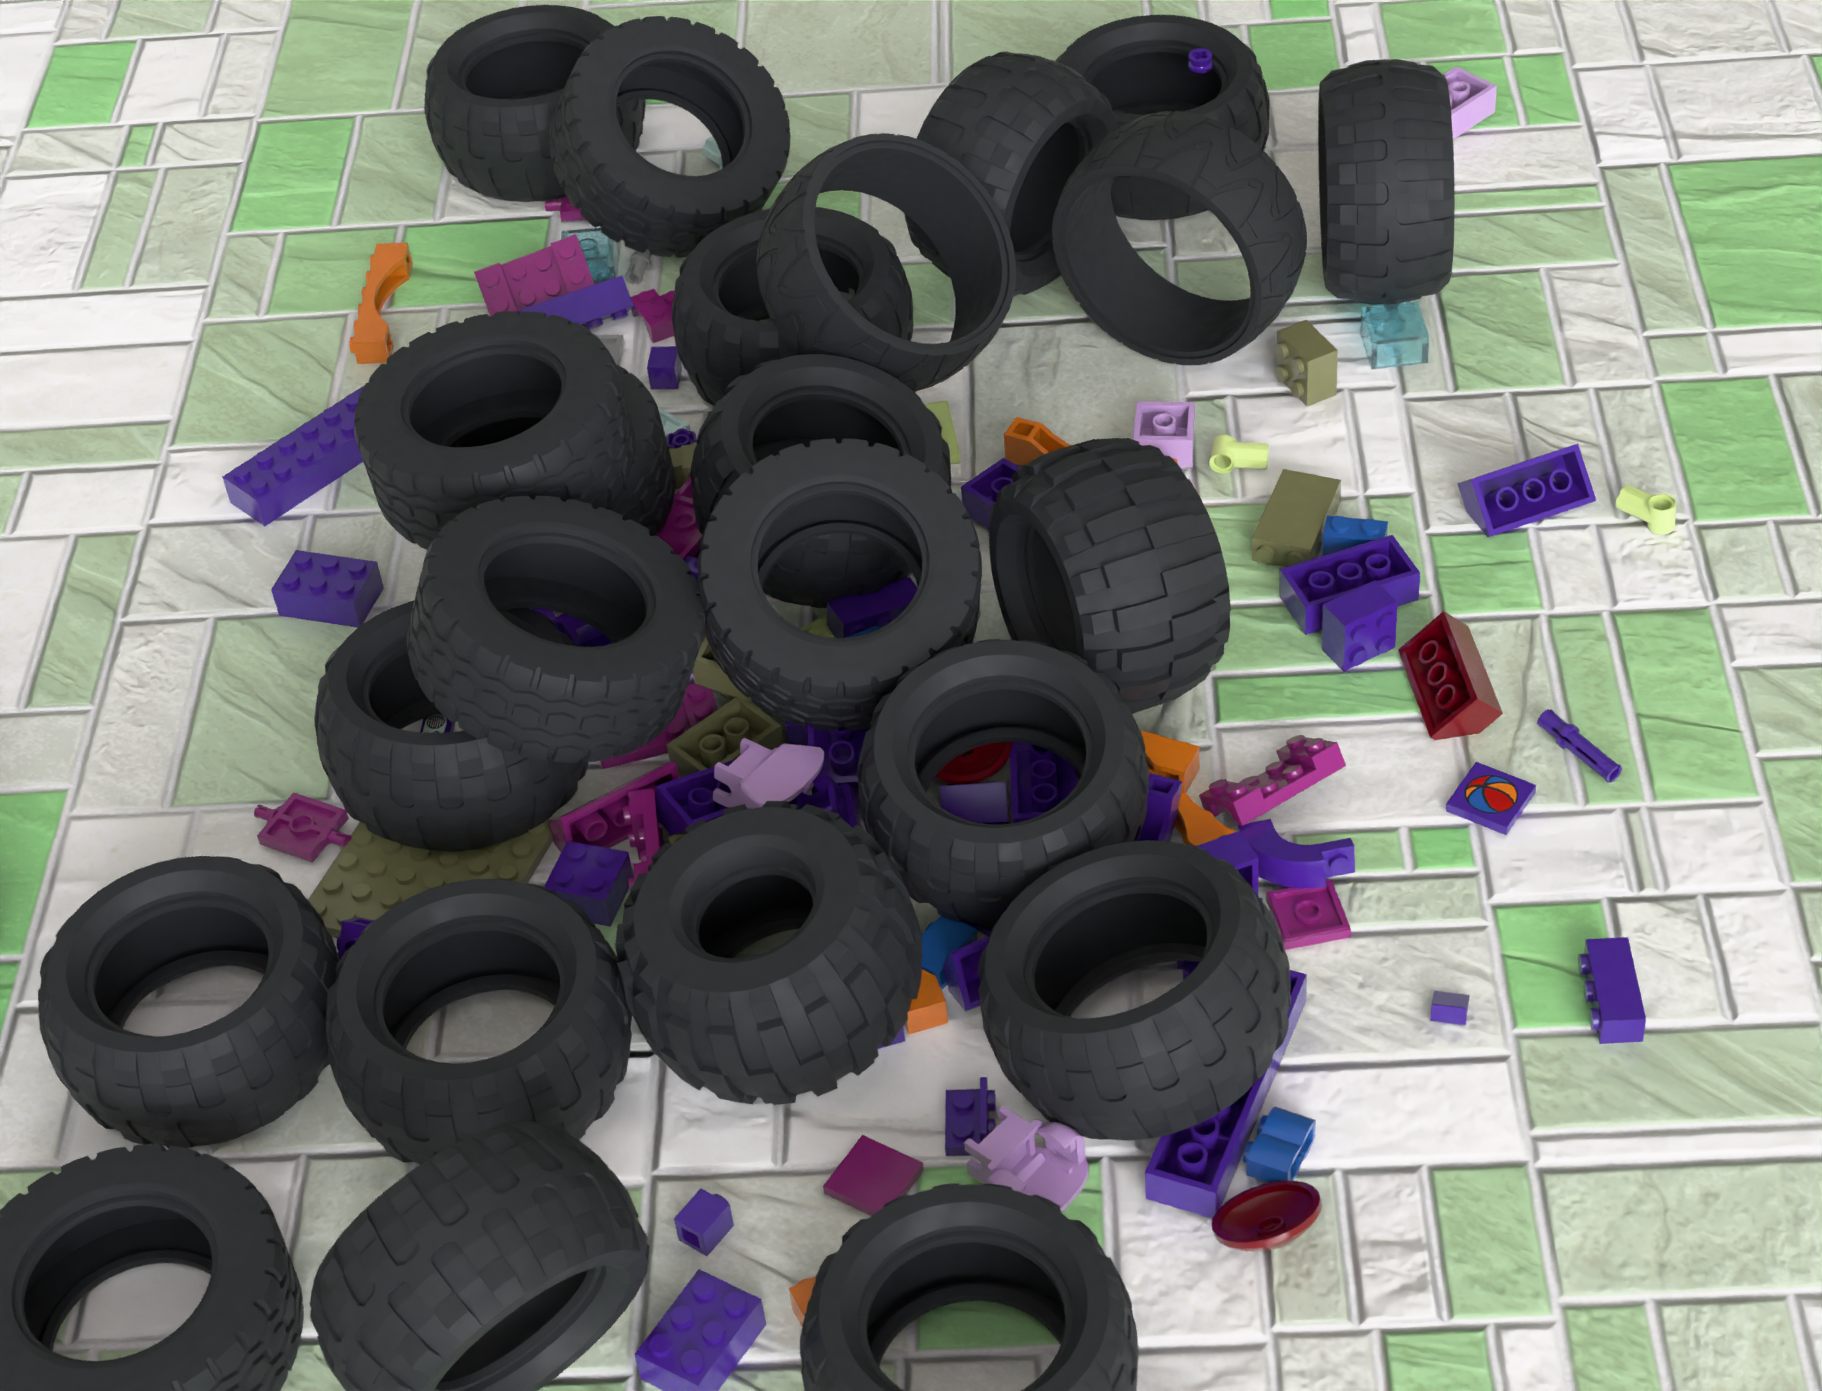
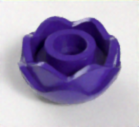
M680 428L674 433L667 434L668 448L677 449L682 448V445L695 443L697 441L696 433Z

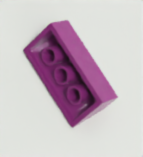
M672 761L663 764L550 821L549 825L554 845L562 852L567 841L611 848L629 839L628 828H632V825L625 824L623 806L629 805L628 791L654 788L656 796V786L679 778L676 763Z

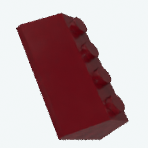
M1445 611L1440 613L1398 649L1429 736L1433 740L1479 734L1503 714L1469 626Z

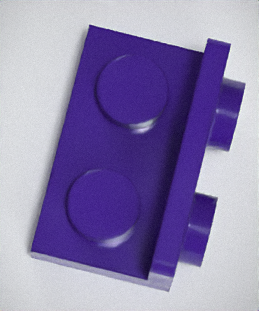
M980 1077V1089L946 1090V1156H972L965 1151L964 1142L970 1138L977 1144H980L996 1128L995 1118L989 1119V1112L996 1111L995 1090H988L987 1077Z

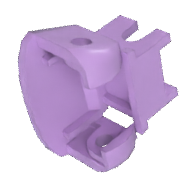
M743 738L740 743L741 755L729 766L720 762L715 765L714 778L726 784L731 789V792L727 793L717 788L713 791V801L728 808L745 804L747 809L763 807L766 801L790 802L801 792L808 794L814 786L813 780L823 766L824 751L820 747L785 743L779 748L775 747L773 750H770Z
M1002 1106L998 1110V1116L1002 1122L980 1144H977L970 1138L964 1142L965 1151L981 1162L980 1164L971 1158L967 1162L968 1174L983 1184H1001L1012 1187V1190L1029 1196L1039 1195L1049 1199L1060 1206L1062 1213L1081 1192L1088 1179L1089 1164L1085 1159L1084 1138L1076 1130L1062 1123L1046 1122L1042 1126V1122L1035 1119L1030 1124ZM1036 1132L1045 1137V1148L1039 1146L1035 1148L1034 1134Z

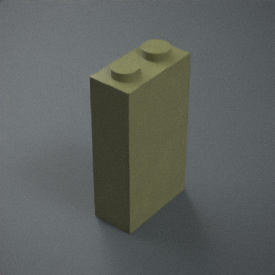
M1283 469L1252 536V560L1288 567L1317 558L1323 544V532L1327 515L1335 516L1341 502V480Z

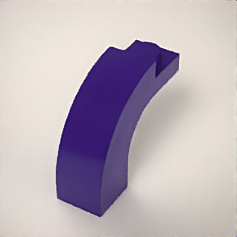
M1150 773L1148 776L1147 813L1137 841L1170 842L1180 801L1182 781Z
M1271 819L1247 823L1244 826L1238 825V831L1242 832L1259 858V877L1268 882L1290 888L1326 887V878L1355 872L1354 844L1351 838L1313 845H1301L1291 843L1280 837Z

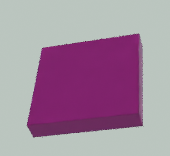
M1332 880L1326 881V887L1309 889L1286 888L1266 892V901L1275 919L1285 950L1351 937V928Z
M861 1135L823 1185L824 1194L872 1216L883 1209V1205L908 1193L924 1171L923 1162Z

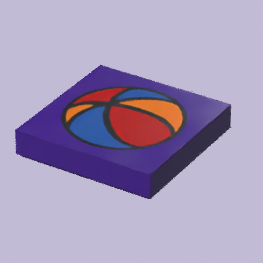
M1475 762L1446 803V812L1507 835L1535 795L1536 785Z

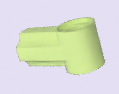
M1219 435L1212 441L1209 465L1213 471L1221 474L1229 473L1234 468L1267 469L1269 445L1264 443L1237 442L1230 435Z
M1628 484L1621 489L1616 499V508L1646 521L1647 528L1652 533L1664 535L1675 529L1676 500L1674 497L1668 494L1652 496Z

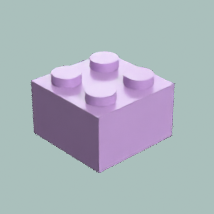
M1136 402L1133 440L1138 441L1142 446L1152 445L1159 448L1164 456L1177 459V464L1180 467H1193L1195 402Z

